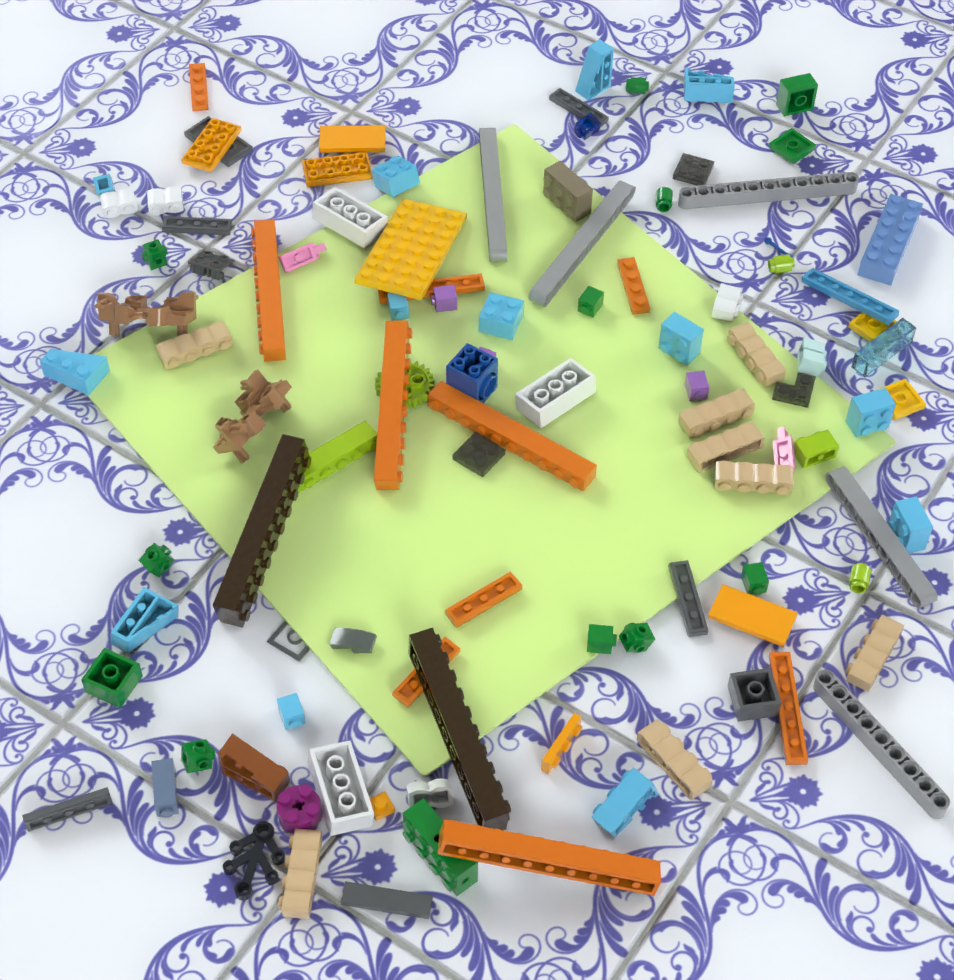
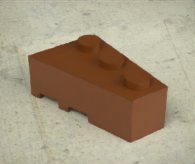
M233 733L218 752L222 774L277 802L279 794L290 783L289 772L285 767L276 764Z

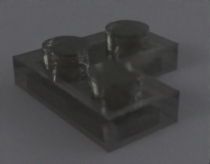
M798 372L795 386L776 381L772 400L808 408L816 376Z

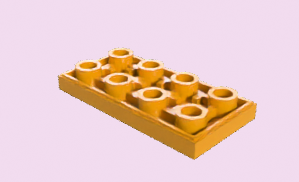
M211 118L181 159L182 164L212 173L242 131L241 126Z
M385 125L320 126L319 153L385 152L386 127Z
M367 152L302 160L307 187L373 179Z
M722 584L708 614V618L784 647L798 613Z

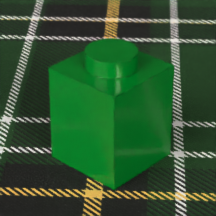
M588 286L578 299V312L594 318L603 305L604 292Z
M763 562L743 565L741 578L746 593L750 595L766 593L769 580Z
M589 624L587 652L611 654L612 646L616 647L617 634H613L614 626Z

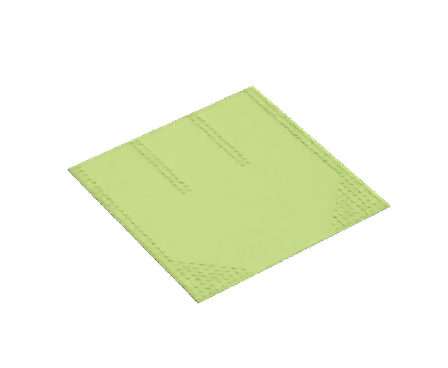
M515 124L496 133L507 243V261H489L480 143L420 175V184L395 197L385 194L367 204L388 216V222L403 198L467 213V219L434 279L482 273L485 284V291L457 294V310L436 312L435 305L431 304V298L408 300L409 318L393 321L408 320L409 328L413 330V338L409 339L412 353L408 354V358H410L411 364L418 361V366L424 364L425 369H430V373H433V379H435V386L440 381L446 383V366L466 343L478 349L483 347L496 352V358H498L497 389L483 404L597 465L596 477L584 491L574 488L562 479L556 478L551 473L541 470L531 462L525 461L520 456L510 453L500 445L494 444L489 439L479 436L469 428H465L438 411L432 410L428 407V402L423 401V406L416 404V409L409 406L407 417H404L406 433H403L405 449H402V454H404V466H401L403 482H400L399 490H376L374 483L375 449L361 456L360 459L349 463L343 469L332 473L328 478L315 483L311 488L298 493L297 500L293 501L291 506V515L289 518H286L285 530L278 538V548L271 556V565L265 571L264 583L258 589L423 777H427L451 759L424 692L409 708L392 696L393 691L414 670L408 654L410 634L433 627L435 634H439L441 640L446 637L461 648L460 653L450 662L449 668L455 671L457 677L456 685L458 688L461 687L463 691V702L471 710L472 718L470 719L473 724L477 725L480 733L478 738L481 739L601 654L587 652L589 624L614 626L613 634H617L618 642L620 640L619 635L627 624L644 623L677 600L668 568L669 563L688 560L695 585L697 586L831 491L826 482V473L845 466L853 475L895 445V440L885 431H876L866 436L855 437L846 423L850 402L820 377L816 378L797 372V358L741 311H739L737 318H733L732 322L711 317L718 292L622 212L546 307L530 301L528 297L533 286L604 200V197L593 189L591 214L577 222L567 217L560 208H557L543 194L544 169L559 160ZM325 227L278 253L279 257L309 243H314L315 246L324 243L327 249L318 253L320 257L317 260L287 273L284 272L278 258L286 360L264 362V356L260 355L259 344H262V341H259L258 330H261V328H258L257 317H260V315H257L256 304L260 303L259 301L256 302L255 291H259V288L255 289L254 278H258V276L254 275V267L199 296L196 300L197 319L188 324V334L197 329L207 328L217 322H224L233 340V345L230 348L216 351L210 356L199 357L193 362L182 363L176 368L165 369L157 354L156 345L165 340L176 338L177 325H146L93 354L107 357L110 372L87 397L230 559L234 554L282 434L305 439L308 452H311L363 421H366L376 432L378 431L380 396L376 395L375 378L378 377V372H382L386 321H391L388 303L380 304L378 289L355 284V277L377 240L364 249L332 229ZM635 257L649 302L650 313L632 315L618 269V259ZM588 286L604 292L603 305L594 318L578 312V299ZM490 292L524 300L523 317L513 340L478 332L479 315ZM673 312L678 313L704 329L700 354L688 366L658 348L661 324ZM746 322L750 323L756 334L763 339L766 346L774 353L776 359L784 366L786 370L784 380L767 387L756 380L755 374L748 370L746 362L738 357L736 349L728 344V330ZM572 358L596 376V392L543 428H540L516 409L515 394ZM254 370H259L266 380L271 383L278 382L281 379L282 381L287 380L292 388L284 397L291 404V409L283 413L279 408L278 410L268 411L260 417L266 421L265 426L258 434L250 437L242 446L249 454V459L241 463L232 452L218 454L213 448L220 438V432L215 427L217 421L221 417H229L231 420L237 419V421L243 417L240 413V408L235 403V400L246 391L241 390L240 387L242 385L240 382L247 380ZM705 371L709 384L708 398L700 401H689L684 385L686 373ZM738 389H744L755 403L754 413L750 417L737 419L733 424L721 425L715 431H705L700 437L689 438L678 423L679 413L697 407L707 401H713L717 397L728 395ZM753 422L764 436L763 447L754 452L746 453L739 458L730 459L729 461L766 463L774 466L773 441L778 438L777 428L785 427L788 435L792 436L793 443L801 437H807L818 431L821 432L828 429L839 444L836 458L804 469L795 458L796 470L793 471V489L791 494L779 495L773 492L760 494L754 491L742 493L736 490H717L714 488L715 466L706 471L697 472L686 455L687 449L692 443L705 441L709 436L721 435L727 429L738 428L740 424ZM510 571L522 584V590L458 628L445 615L447 608ZM351 628L376 634L377 638L372 653H353L351 649H332L329 643L334 629Z

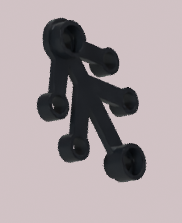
M258 822L253 828V833L240 840L232 841L229 845L231 854L238 857L223 863V871L226 875L235 874L238 867L249 862L243 880L237 882L234 887L235 895L239 900H248L252 896L253 889L251 883L258 863L265 873V879L269 885H274L279 880L278 872L271 867L262 852L264 844H266L272 853V862L275 865H281L285 862V854L282 850H279L273 840L275 831L273 825L269 822ZM262 831H267V832H268V833L265 834V835H260V833H261ZM255 842L253 849L240 855L244 847ZM234 846H240L238 850H233ZM281 855L282 858L277 860L275 856ZM229 865L233 866L231 870H227L226 867ZM270 875H275V876H276V877H275L274 879H272V880H271V879H268V877H269ZM243 890H247V891H248L247 894H244V895H241V894H240V892L243 891Z

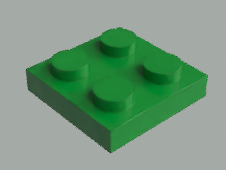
M791 128L771 141L769 148L791 164H795L814 151L816 144Z

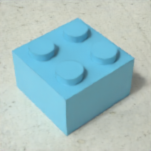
M394 156L389 161L380 163L371 169L375 187L391 197H395L420 184L416 165L400 156Z
M490 292L479 315L478 332L513 340L523 317L524 300Z
M673 312L661 324L658 348L688 366L700 354L704 329L678 313Z
M886 388L854 396L851 398L846 423L855 437L866 436L876 431H884L890 426L896 403Z
M916 496L895 501L887 524L908 553L925 550L933 525L919 499Z

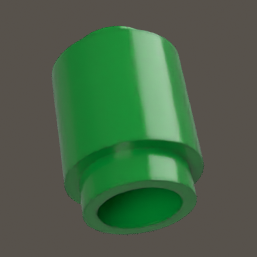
M631 77V79L626 80V92H630V94H645V91L649 90V81H646V78Z
M661 187L656 191V207L660 212H668L673 203V191L668 187Z

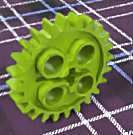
M418 361L411 364L410 370H407V374L410 377V383L406 385V390H408L409 394L408 401H405L407 410L409 406L416 409V404L423 406V401L428 402V394L435 386L433 373H430L429 368L425 369L424 364L418 366ZM378 372V377L375 378L377 396H380L382 372Z

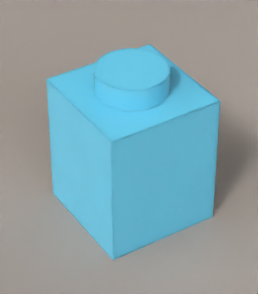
M110 174L93 178L98 196L105 192H116Z
M387 293L391 321L409 318V306L406 296Z
M297 693L277 698L278 710L285 730L295 729L306 724L304 711Z

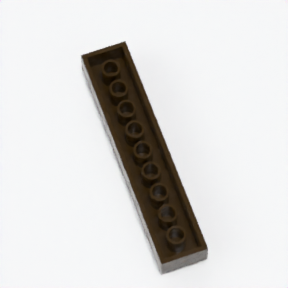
M285 434L281 436L213 602V608L222 623L243 628L245 621L247 622L250 618L251 606L256 603L257 591L259 586H262L264 583L265 571L269 569L271 556L278 548V538L285 530L286 518H289L291 515V506L293 501L297 500L298 488L304 482L306 468H309L311 465V457L305 439Z
M433 627L410 634L409 657L416 670L417 677L422 685L423 692L475 821L479 826L506 830L510 820V804L508 800H504L501 794L503 793L501 782L499 780L496 781L494 777V765L491 761L488 762L486 746L484 743H480L478 727L470 719L472 718L471 710L463 702L464 694L461 687L458 688L456 685L457 677L455 671L449 668L448 654L441 649L442 641L440 635L435 634Z

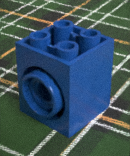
M466 343L446 366V384L482 403L497 389L498 358L469 343Z

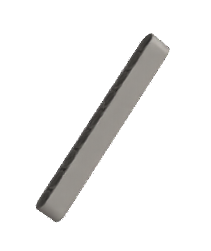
M845 466L826 473L825 478L828 486L916 608H922L937 601L938 596L932 584Z
M827 669L819 670L813 685L815 693L930 817L934 819L943 818L950 806L948 795L833 672Z

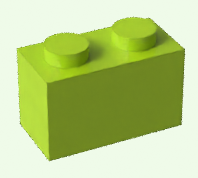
M828 429L821 432L818 431L807 437H801L794 442L795 458L803 469L836 458L839 444Z

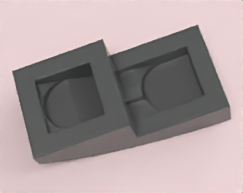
M335 628L329 645L332 649H351L353 653H372L377 636L374 633L358 629Z

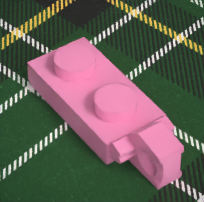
M309 243L278 258L284 272L287 273L317 260L320 257L318 253L327 249L324 243L315 246L314 243Z
M785 427L777 428L778 438L773 441L775 465L792 466L793 471H795L796 465L792 436L788 435Z

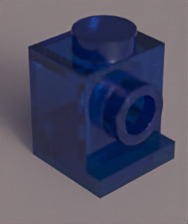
M590 112L576 122L575 134L578 138L586 140L594 133L599 132L601 123Z

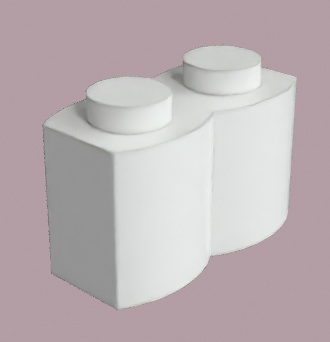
M181 187L156 188L147 191L148 209L151 215H160L166 212L178 213L184 210Z
M123 188L116 192L110 191L99 195L105 218H115L121 214L129 215L138 211L133 188Z
M721 283L711 317L732 322L734 317L737 318L740 307H737V305L742 304L744 294H741L742 288Z
M434 779L428 783L417 781L406 786L410 807L423 798L430 806L436 808H444L453 804L452 787L447 779Z

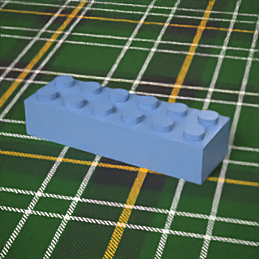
M890 194L862 257L858 276L891 286L919 220L923 203Z

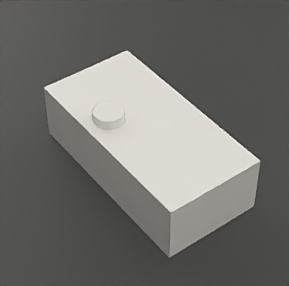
M334 187L313 202L312 218L364 249L379 239L388 222V216L337 187Z
M570 358L515 394L516 409L538 427L543 428L596 392V376Z
M351 740L309 749L308 765L316 792L320 798L321 808L330 836L372 827L374 811Z

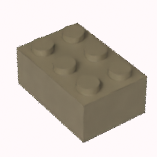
M561 161L544 169L543 194L547 199L551 200L557 208H560L574 222L591 214L593 188Z

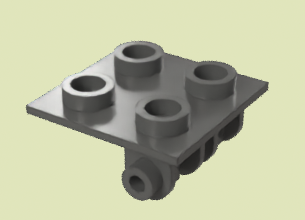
M203 251L188 261L191 264L190 270L192 273L202 276L206 275L207 277L211 276V278L217 280L223 279L224 272L222 270L235 262V260L229 259L228 256L215 255L211 251Z

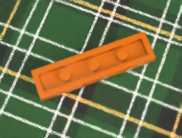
M205 63L189 64L192 110H209Z
M635 257L618 259L617 265L632 315L650 313L649 302Z
M510 571L447 608L445 615L458 628L522 590V584Z
M444 637L441 640V649L443 652H447L450 664L460 653L461 648ZM415 669L392 693V696L407 708L423 693V688Z

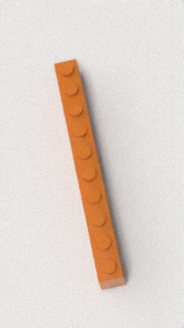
M275 219L254 221V228H251L252 238H255V240H252L253 251H256V253H253V262L257 263V265H254V275L258 276V278H254L255 289L259 288V291H255L256 302L259 301L260 303L256 304L257 315H260V317H257L258 328H261V330H258L259 341H262V344H259L260 355L264 356V362L286 360Z
M408 320L386 321L374 471L376 490H399L400 482H403L401 466H404V454H402V449H405L403 433H406L404 417H407L408 413L405 401L409 399L406 385L410 383L407 370L411 368L408 354L412 353L409 339L413 338V330L409 328Z
M440 381L428 394V407L432 410L438 411L448 419L458 422L463 427L476 432L479 436L489 439L494 444L507 449L510 453H514L525 461L538 466L541 470L551 473L558 479H562L574 488L584 491L596 477L597 465L443 381Z
M444 819L439 832V855L652 896L655 895L661 884L660 861L650 858L503 831L476 824L462 823L456 820Z

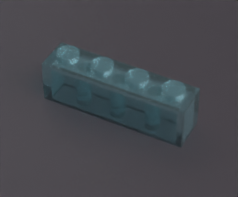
M900 319L858 350L854 355L851 368L863 377H867L913 342L916 327L906 319Z

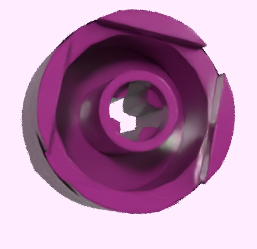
M307 784L289 787L279 794L277 812L280 826L285 832L294 834L295 828L316 830L318 828V824L322 819L321 803L318 794L311 786Z

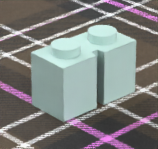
M806 337L803 338L797 351V372L818 378L821 371H825L827 361H825L827 354L825 343Z

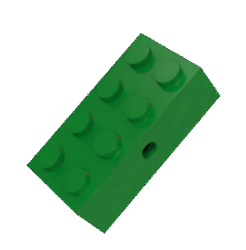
M423 798L403 812V836L409 844H414L420 858L426 859L429 862L431 871L436 876L439 874L443 879L442 882L449 892L453 891L458 896L478 882V862L438 854L439 832L443 820Z

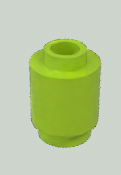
M789 254L774 256L772 259H768L770 273L790 272L795 267L794 258L790 257Z
M858 563L852 566L849 586L852 592L861 594L868 589L872 572L868 565Z

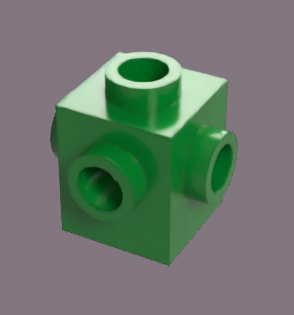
M159 239L142 244L143 252H141L143 261L147 262L150 270L167 265L166 255H168L165 245H161Z
M153 543L146 549L138 561L150 573L160 577L171 567L175 559L170 555L172 551L168 547Z
M629 623L619 635L626 653L647 651L655 641L648 623Z
M207 739L182 743L181 762L187 774L212 769L215 750L213 747H210Z

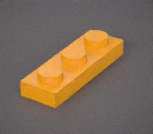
M576 713L572 715L542 759L541 770L549 774L552 768H557L561 761L560 756L562 753L568 752L572 744L571 740L574 736L578 737L582 730L580 715Z

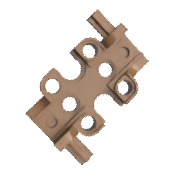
M99 292L98 303L94 307L98 308L99 320L109 321V335L111 336L120 335V324L128 325V322L133 320L145 319L148 326L177 325L178 337L182 334H188V324L197 319L196 300L199 296L196 295V292H183L178 298L166 297L167 299L164 300V304L161 307L150 308L147 307L146 295L128 296L124 303L119 304L113 294Z
M254 370L247 380L240 382L242 385L240 387L241 390L246 391L235 400V403L240 408V413L243 417L238 421L237 419L231 420L229 417H221L215 424V427L220 432V438L213 448L218 454L232 452L241 463L249 459V454L242 446L250 437L258 434L265 426L266 421L260 417L268 411L278 410L279 408L283 413L291 409V404L284 397L292 388L287 380L282 381V379L274 383L268 382L259 370Z

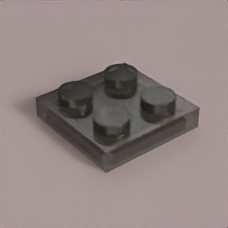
M683 153L673 173V179L693 185H706L715 161Z
M475 431L452 455V459L483 478L505 455L506 449Z

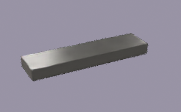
M561 88L549 95L550 101L597 129L609 121L608 116Z
M164 216L162 232L230 235L233 223L232 219Z
M689 561L669 563L668 568L688 637L707 635L709 631Z
M106 787L24 814L22 817L27 831L30 832L111 805L113 802L109 789Z
M345 881L341 905L429 919L433 895Z

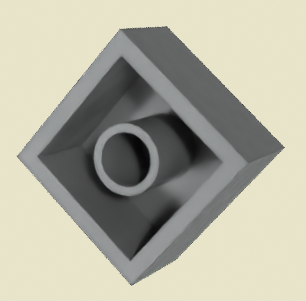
M771 668L730 673L728 690L737 722L778 716L781 700Z

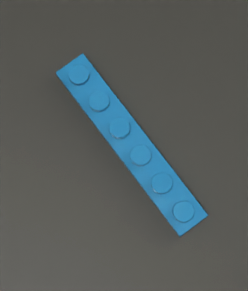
M814 268L802 276V283L887 325L899 316L898 309Z

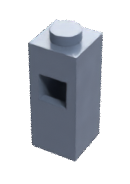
M173 758L151 761L154 808L157 817H171L179 814L176 769Z

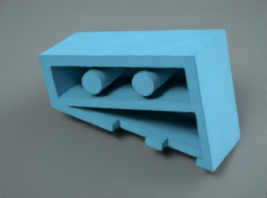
M598 40L588 47L575 90L576 93L588 101L611 87L614 48L602 40Z
M685 67L683 82L684 101H704L706 103L733 102L734 77L716 73L713 76L704 74L705 71L699 70L698 73L690 71V68Z
M50 349L40 360L44 376L88 396L110 372L106 356Z
M143 587L111 631V645L126 653H130L178 617L179 605Z
M633 767L631 771L628 770L623 774L621 783L608 792V798L604 803H600L595 807L592 819L615 838L632 821V816L637 810L642 811L646 807L644 802L650 796L655 798L659 793L654 783Z

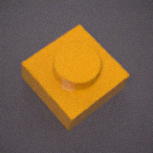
M385 791L369 798L374 811L375 821L395 812V807Z

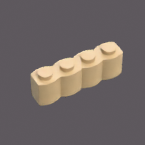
M217 322L207 328L197 329L190 334H182L173 340L160 342L156 345V350L164 368L172 369L182 363L193 362L199 357L210 356L216 351L226 350L233 345V340L225 323Z
M746 322L728 330V344L736 349L738 357L746 362L748 370L755 374L756 380L767 387L784 380L786 373L784 366L776 359L774 353L766 346L763 339L756 334L750 323Z
M738 389L728 395L717 397L713 401H707L697 407L679 413L678 423L689 438L700 437L705 431H715L721 425L733 424L737 419L750 417L754 413L755 403L744 389Z
M753 422L742 423L738 428L723 431L721 435H712L705 441L692 443L687 449L686 456L697 472H703L715 466L717 461H729L730 459H736L746 453L763 447L765 438Z
M717 461L714 472V488L721 491L736 490L742 493L754 491L760 494L771 492L779 495L791 494L793 489V467L789 465L773 466L766 463L752 464L748 462Z
M881 615L879 620L875 618L870 628L873 631L871 634L867 633L862 642L864 644L863 648L857 649L854 655V659H856L854 664L850 662L845 671V674L848 675L846 681L869 692L900 638L905 625L884 615Z
M656 719L637 733V741L640 746L651 755L656 764L665 771L668 777L678 785L684 795L691 801L711 787L713 779L710 771L698 764V759L693 753H689L684 749L681 739L671 734L670 728L666 723Z
M295 828L294 835H290L289 848H292L291 855L286 856L285 863L288 873L283 875L282 889H285L284 896L279 897L278 909L282 910L283 917L310 919L322 847V831Z

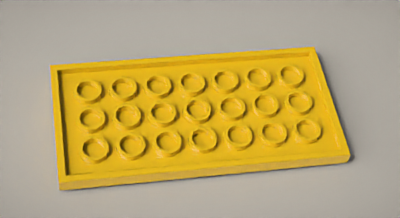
M403 198L357 273L355 284L422 300L467 219V213Z

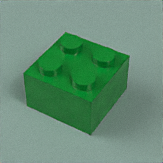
M811 73L780 79L776 105L783 116L814 109L818 84Z
M104 648L81 681L85 693L121 708L143 675L138 662Z

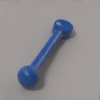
M770 237L765 238V244H770L783 255L788 254L773 243Z

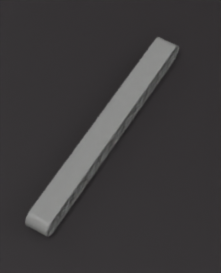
M479 128L489 261L503 262L507 261V243L496 128Z
M854 172L685 186L679 190L678 206L682 209H696L852 195L857 190L859 176Z
M621 180L617 182L533 286L528 297L530 301L544 307L549 304L631 201L636 191L635 186Z

